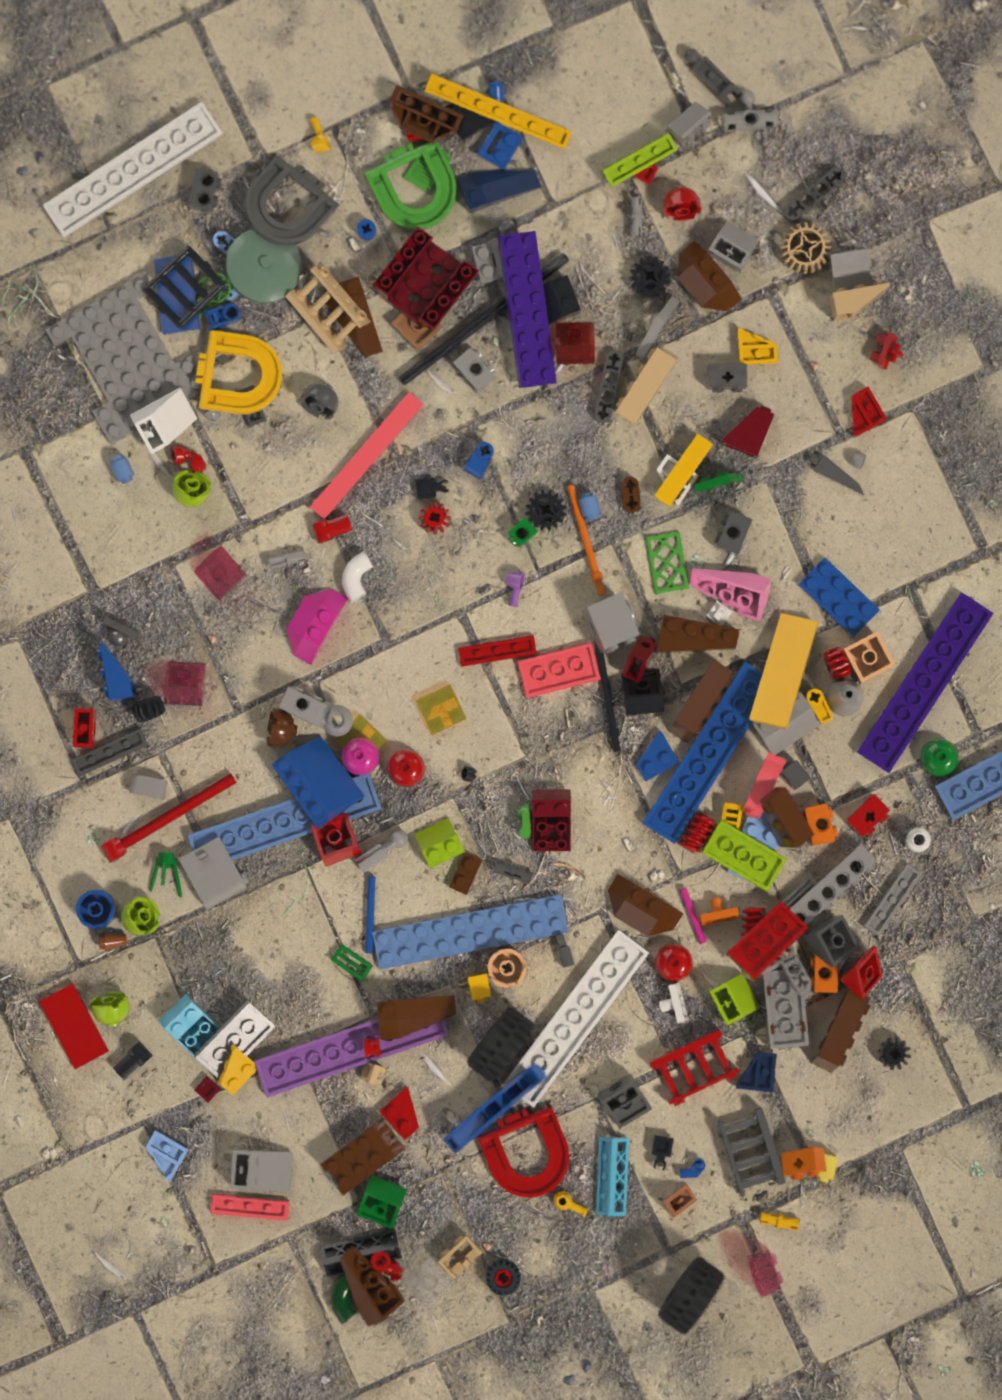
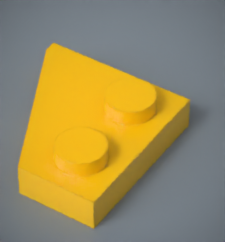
M738 328L739 364H778L777 343L765 340L761 336Z
M233 1044L230 1048L232 1052L229 1060H226L224 1070L218 1080L219 1084L232 1095L257 1071L255 1062Z

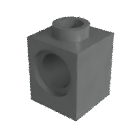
M789 760L784 764V770L781 771V774L794 790L811 779L798 760L794 762Z

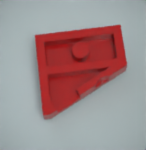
M408 1087L403 1089L379 1111L404 1140L419 1128Z

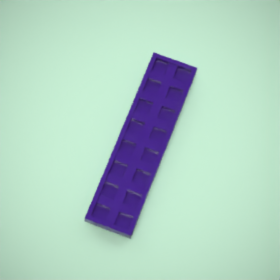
M536 231L499 235L497 237L519 388L557 383Z

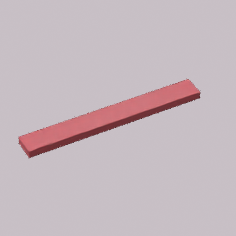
M409 392L314 501L310 508L325 520L424 404Z

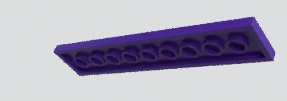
M960 593L856 753L888 774L890 773L994 614L993 612L964 593Z

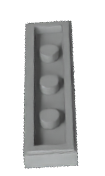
M906 863L863 927L880 937L922 873Z

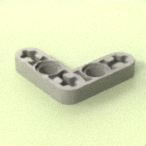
M672 295L654 320L635 356L642 360L645 359L660 331L681 300Z
M790 946L785 951L789 952L788 957L781 955L778 961L776 960L762 974L781 966L794 991L798 995L804 996L811 991V980L794 949ZM793 965L797 966L799 972L792 974L788 968ZM742 970V975H743L745 978H747V979H751V978ZM799 977H801L800 980L803 985L807 984L806 989L799 987Z

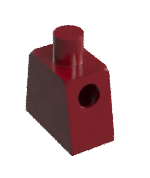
M640 636L629 653L622 676L639 684L657 647L653 637ZM636 659L641 660L639 666L635 664Z

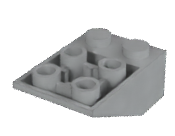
M234 1148L230 1189L290 1191L292 1152Z

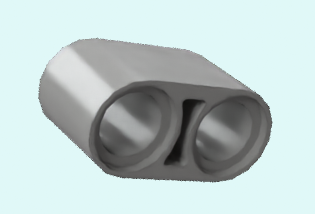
M132 774L129 793L164 800L168 781Z

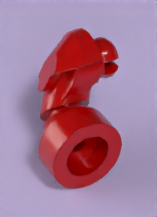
M181 445L171 447V457L174 465L183 464L185 460H188L193 473L195 471L203 473V470L206 469V463L201 455L192 450L190 452L188 449L182 448Z
M377 1252L372 1256L371 1266L376 1272H383L391 1276L393 1282L401 1279L402 1266L397 1261L390 1260L387 1253Z

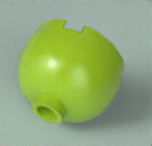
M189 470L179 472L175 476L172 486L175 499L186 507L201 506L209 497L211 491L210 480L206 475L195 471V473H188Z
M137 897L126 903L121 913V921L129 933L136 936L148 935L158 928L160 921L158 922L160 911L152 899Z
M124 992L106 993L107 997L100 998L99 995L90 1001L93 1016L102 1024L110 1027L117 1026L129 1013L128 995L126 996Z

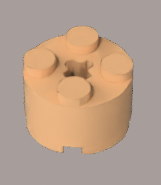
M501 949L490 958L488 973L491 980L498 986L505 988L513 987L524 979L526 962L523 956L516 950ZM507 963H510V964H511L510 967H511L513 970H512V971H508L507 973H504V972H503L504 969L502 968V965H503V964L506 965Z

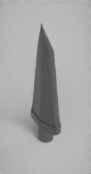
M811 455L808 461L816 465L813 471L864 495L860 484L827 456L823 455L819 459L815 455Z

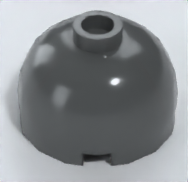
M327 383L311 384L299 399V402H303L301 406L308 413L315 417H319L320 414L325 416L324 419H332L339 405L336 392Z

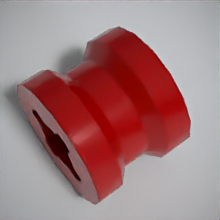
M364 1038L365 1058L371 1055L381 1057L380 1038H375L374 1040Z

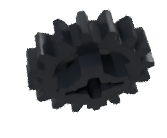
M647 256L646 261L640 258V264L634 263L635 270H630V273L634 275L629 277V281H634L631 288L637 287L636 294L642 292L643 298H645L646 294H649L650 299L653 298V294L659 297L660 290L666 291L664 285L670 284L666 280L671 277V274L666 273L669 267L663 268L664 261L658 263L657 257L653 261H651L650 256ZM652 265L654 267L646 268L645 266ZM660 271H661L662 276H663L662 282H661V280L658 278V274H659ZM638 273L642 277V281L640 282V284L637 280ZM651 274H653V280L650 279L649 281H647V275L650 276ZM651 286H653V287L655 288V289H646L647 287H651Z
M541 490V495L535 492V499H528L531 505H526V508L530 509V511L525 514L526 516H531L528 521L530 523L534 522L535 528L540 526V531L547 527L549 532L551 531V526L557 529V522L563 523L561 517H566V513L562 512V510H565L567 507L561 505L564 499L558 500L559 494L556 493L553 496L551 495V490L548 491V494ZM549 498L548 502H540L538 500ZM555 503L558 505L559 514L554 511ZM533 507L538 510L537 518L533 514ZM541 507H550L549 512L551 514L546 513L545 515H543V510L541 509ZM545 519L553 520L550 523H542Z

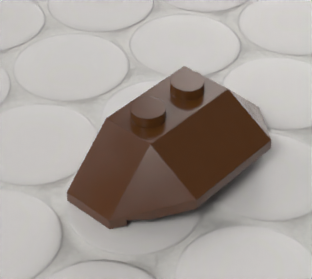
M398 85L395 86L389 100V105L392 108L399 128L432 144L455 134L464 116Z
M695 241L679 253L677 279L701 308L728 312L742 300L732 281L709 253Z
M619 874L616 875L608 889L614 917L647 937L674 930L684 914Z

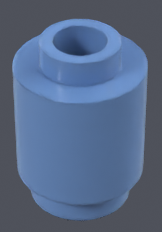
M123 454L110 460V468L118 483L126 484L133 480L132 476L135 473L128 459Z
M592 492L581 495V499L578 502L586 522L601 518V509L597 496L592 495Z

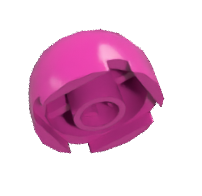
M362 737L353 738L347 742L341 754L342 763L346 770L360 776L374 771L380 757L379 750L374 742Z

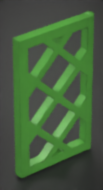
M680 532L647 536L646 543L655 594L689 589ZM669 538H677L678 546L676 549L666 543ZM652 540L662 543L656 553L651 549L650 541ZM663 546L673 551L667 561L658 555ZM675 554L680 556L681 566L679 569L669 563ZM655 557L665 563L659 572L654 567L653 560ZM667 565L677 571L671 580L661 574ZM678 574L683 576L684 585L677 586L673 583ZM658 577L668 582L665 588L658 589Z

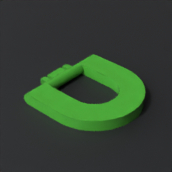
M427 142L415 149L413 144L409 143L407 144L409 151L403 146L391 152L393 159H390L389 154L384 155L386 163L365 172L383 212L393 223L410 230H415L417 226L423 230L431 228L442 222L455 204L457 195L456 180L439 142L435 144ZM423 156L436 183V194L433 201L426 207L413 209L405 206L399 200L387 172Z

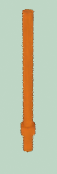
M574 485L567 486L592 572V582H595L598 596L606 595L602 582L603 575L598 569Z

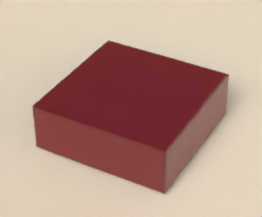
M207 1075L194 1091L209 1103L222 1088Z

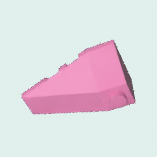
M693 568L690 586L709 597L714 596L721 600V604L726 607L727 605L737 610L736 613L743 617L761 621L770 593L771 578L754 573Z

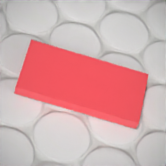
M592 642L517 661L526 699L601 680Z

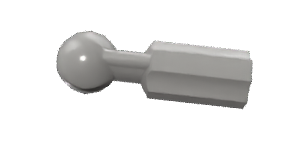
M395 830L391 833L389 841L384 844H375L356 857L355 861L363 873L386 859L388 851L394 847H405L408 842V836L403 830Z

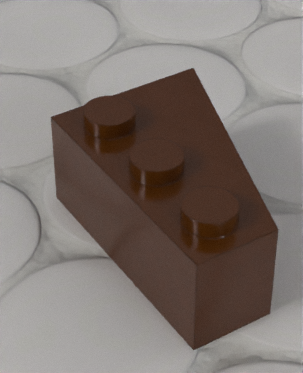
M776 787L760 800L779 847L799 848L815 835L786 787Z

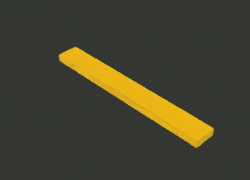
M431 73L424 92L563 149L566 148L572 133L569 129Z

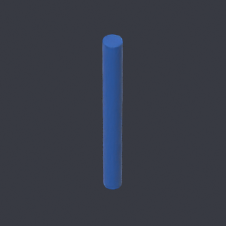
M368 876L365 953L373 954L372 932H374L376 877Z

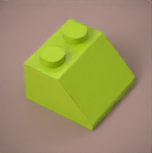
M449 818L414 834L430 869L465 853Z

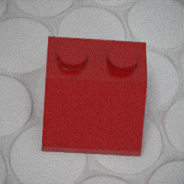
M347 813L336 816L318 830L315 825H311L325 867L362 854Z

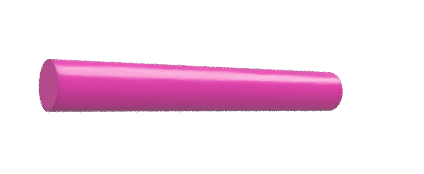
M687 888L679 890L699 944L707 942Z

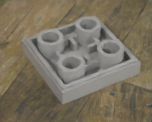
M867 248L829 254L834 292L839 288L851 290L854 289V286L865 284L866 287L872 286Z

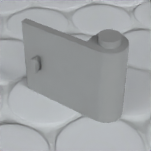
M220 837L179 858L207 910L248 888V878L244 872L240 874Z

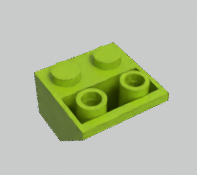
M742 973L708 990L727 1026L760 1008Z

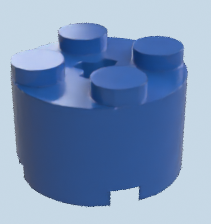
M91 890L83 894L77 901L76 913L84 926L93 929L104 928L115 919L117 904L109 893L102 890ZM99 905L101 911L94 914L95 910L92 907Z

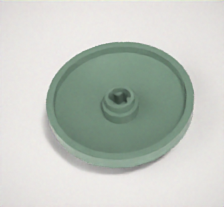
M251 229L239 235L230 246L226 256L225 269L231 286L239 295L255 303L269 304L284 299L290 291L295 289L301 276L302 262L300 253L295 245L282 246L270 243Z

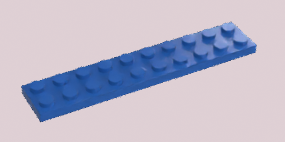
M744 662L642 824L674 844L677 842L753 722L749 718L763 672Z

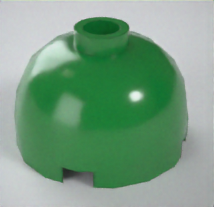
M936 738L927 742L923 746L920 755L922 768L928 774L938 777L950 774L956 768L959 760L956 747L946 739Z

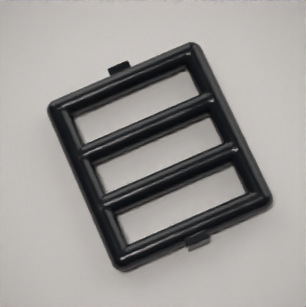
M187 246L143 290L158 306L157 309L162 314L165 313L181 329L225 288L226 284L211 269L212 266L207 260L204 261L192 247ZM188 255L216 284L209 293L180 264ZM173 269H176L202 297L195 306L167 278V275ZM160 282L189 311L181 319L153 291Z

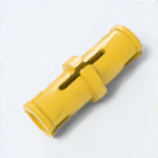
M762 1211L759 1224L775 1226L776 1229L786 1228L798 1231L800 1219L783 1216L780 1213L776 1215Z

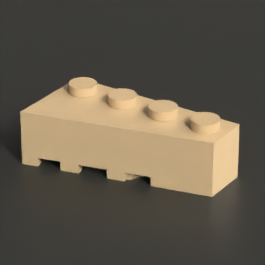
M658 346L656 350L654 348L651 349L646 357L649 359L647 364L640 366L636 373L639 375L635 382L632 380L626 388L628 391L625 398L621 396L616 404V407H618L616 412L633 424L638 422L650 404L652 397L660 389L661 383L671 372L672 366L679 360L678 356L662 346Z

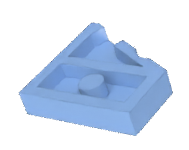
M155 1130L146 1145L147 1151L155 1160L158 1168L161 1169L166 1180L171 1182L189 1149Z

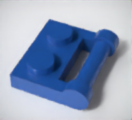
M494 120L490 132L481 147L477 148L475 154L501 170H505L521 144L523 137ZM498 131L503 133L492 154L486 153Z

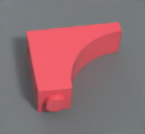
M768 752L742 810L747 816L760 819L764 811L760 800L773 790L786 759Z

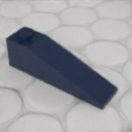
M535 169L475 171L457 178L470 214L541 188Z

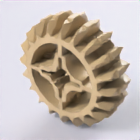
M804 222L803 228L800 223H797V230L791 226V233L785 232L786 238L781 239V243L785 245L780 246V250L786 251L781 253V257H787L784 264L791 262L792 264L789 269L792 270L796 266V273H799L801 268H803L804 274H807L808 268L811 273H814V266L820 270L822 268L820 263L825 265L827 263L825 258H829V253L825 251L831 250V246L826 245L830 243V239H824L827 233L820 234L822 227H818L815 230L814 223H812L810 228H808L807 222ZM804 234L812 235L818 241H809ZM799 236V245L790 250L792 239ZM803 243L810 247L808 253L802 250ZM821 247L820 256L813 261L812 251ZM793 255H801L807 262H801Z

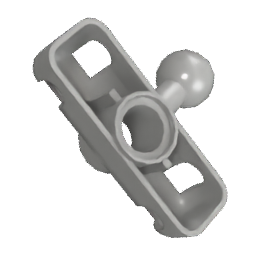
M745 90L740 95V101L744 104V111L723 113L720 118L721 129L724 132L773 129L778 124V115L774 109L767 111L753 110L752 103L755 100V95L752 91ZM751 116L754 119V123H747L745 117ZM766 122H773V126L766 127ZM736 124L735 129H728V125Z

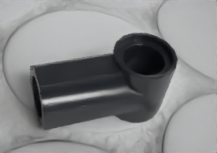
M140 1041L113 1068L124 1080L153 1056Z

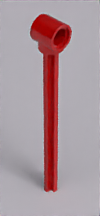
M232 773L122 839L115 837L100 846L109 863L118 860L128 852L127 848L237 782Z

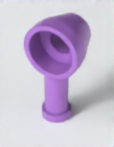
M515 571L508 572L506 585L513 588L509 606L518 607L519 595L525 579L524 572Z

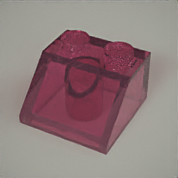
M222 545L212 552L194 571L218 601L248 577Z
M168 661L163 685L164 704L202 706L206 663Z
M768 1249L746 1256L760 1298L782 1289L780 1284L783 1283L781 1273L776 1272L774 1265L778 1263L774 1253L771 1254Z

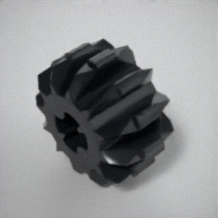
M157 695L139 701L132 707L133 716L139 723L159 717L166 711L164 702Z
M895 1037L894 1044L892 1039L888 1038L889 1045L884 1042L881 1043L885 1050L878 1049L879 1053H884L883 1056L879 1057V1060L886 1059L883 1066L886 1067L890 1063V1070H894L895 1064L900 1070L902 1069L900 1062L907 1065L908 1062L904 1058H911V1055L905 1054V1052L910 1050V1047L903 1048L906 1041L903 1040L899 1044L898 1037ZM894 1048L899 1052V1056H895L896 1059H893V1056L890 1055V1051H894Z

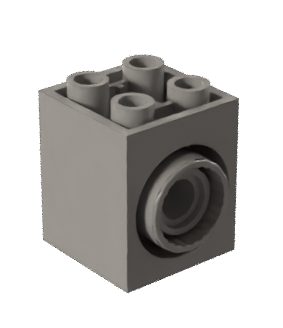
M622 592L589 605L582 611L600 653L605 652L607 655L616 651L619 645H623V647L629 646L637 641L636 638L640 635L633 610L628 601L625 600Z

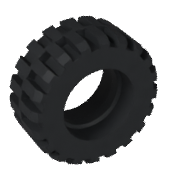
M508 1007L467 1060L468 1066L487 1081L494 1082L529 1039L535 1029L534 1023L514 1007Z
M696 1257L666 1297L658 1312L660 1320L680 1334H687L705 1313L721 1288L725 1279L723 1272L702 1257Z

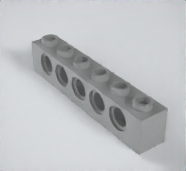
M859 844L789 909L794 914L801 913L804 917L803 922L806 925H813L819 919L817 915L820 912L826 913L833 906L832 901L836 898L840 900L847 893L846 889L850 885L854 887L862 880L860 876L864 872L868 874L876 867L874 863L877 860L862 844ZM853 861H857L860 864L858 872H853L850 868ZM839 874H843L846 877L844 885H839L836 882ZM825 887H829L832 890V895L829 898H825L822 895V890ZM811 900H815L818 903V908L815 911L808 909V903Z

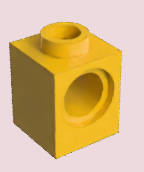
M487 973L468 977L472 1000H477V1003L488 1001V997H491Z

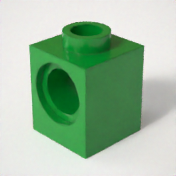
M525 517L508 532L510 536L508 540L515 547L518 545L522 548L538 534V531ZM519 529H524L527 532V536L520 539L516 536V532Z

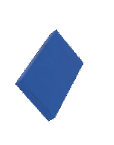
M188 255L180 264L195 278L193 260ZM176 256L154 259L155 274L157 275ZM173 269L167 275V278L195 306L198 303L197 292L176 269ZM162 282L157 285L158 296L180 319L189 312ZM160 312L163 335L201 329L199 313L180 329L165 313L162 314Z

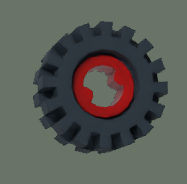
M502 1259L497 1262L495 1261L488 1268L486 1283L494 1294L501 1296L511 1295L520 1285L521 1274L519 1268L513 1262ZM504 1272L506 1276H509L508 1282L502 1283L501 1280H498L500 1273Z

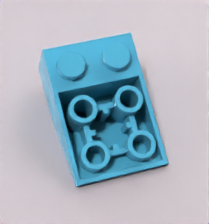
M187 994L159 1019L162 1027L193 1057L220 1029L214 1020Z

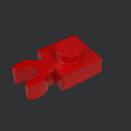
M661 160L632 177L649 186L659 169L655 167V164H659Z

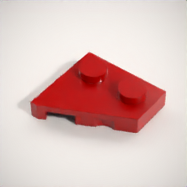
M869 386L851 396L854 438L887 420Z

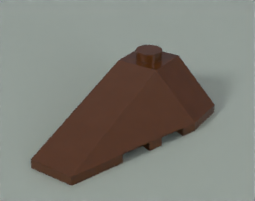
M351 1247L340 1257L355 1304L367 1326L383 1322L405 1301L395 1284L387 1281L382 1276V1272H376L369 1264V1260L356 1248Z

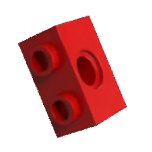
M74 708L73 747L95 748L96 710Z

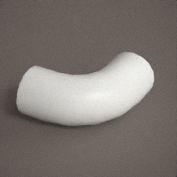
M364 551L352 558L342 573V586L350 603L361 599L367 594L361 584V576L373 568V565Z

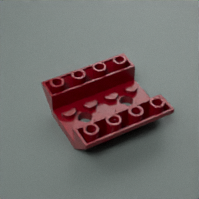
M417 226L372 286L388 304L414 323L435 330L479 273V270L465 260L462 263L433 243V237ZM437 264L441 267V271L434 273L431 270V266ZM412 293L417 294L419 300L411 302L408 296Z

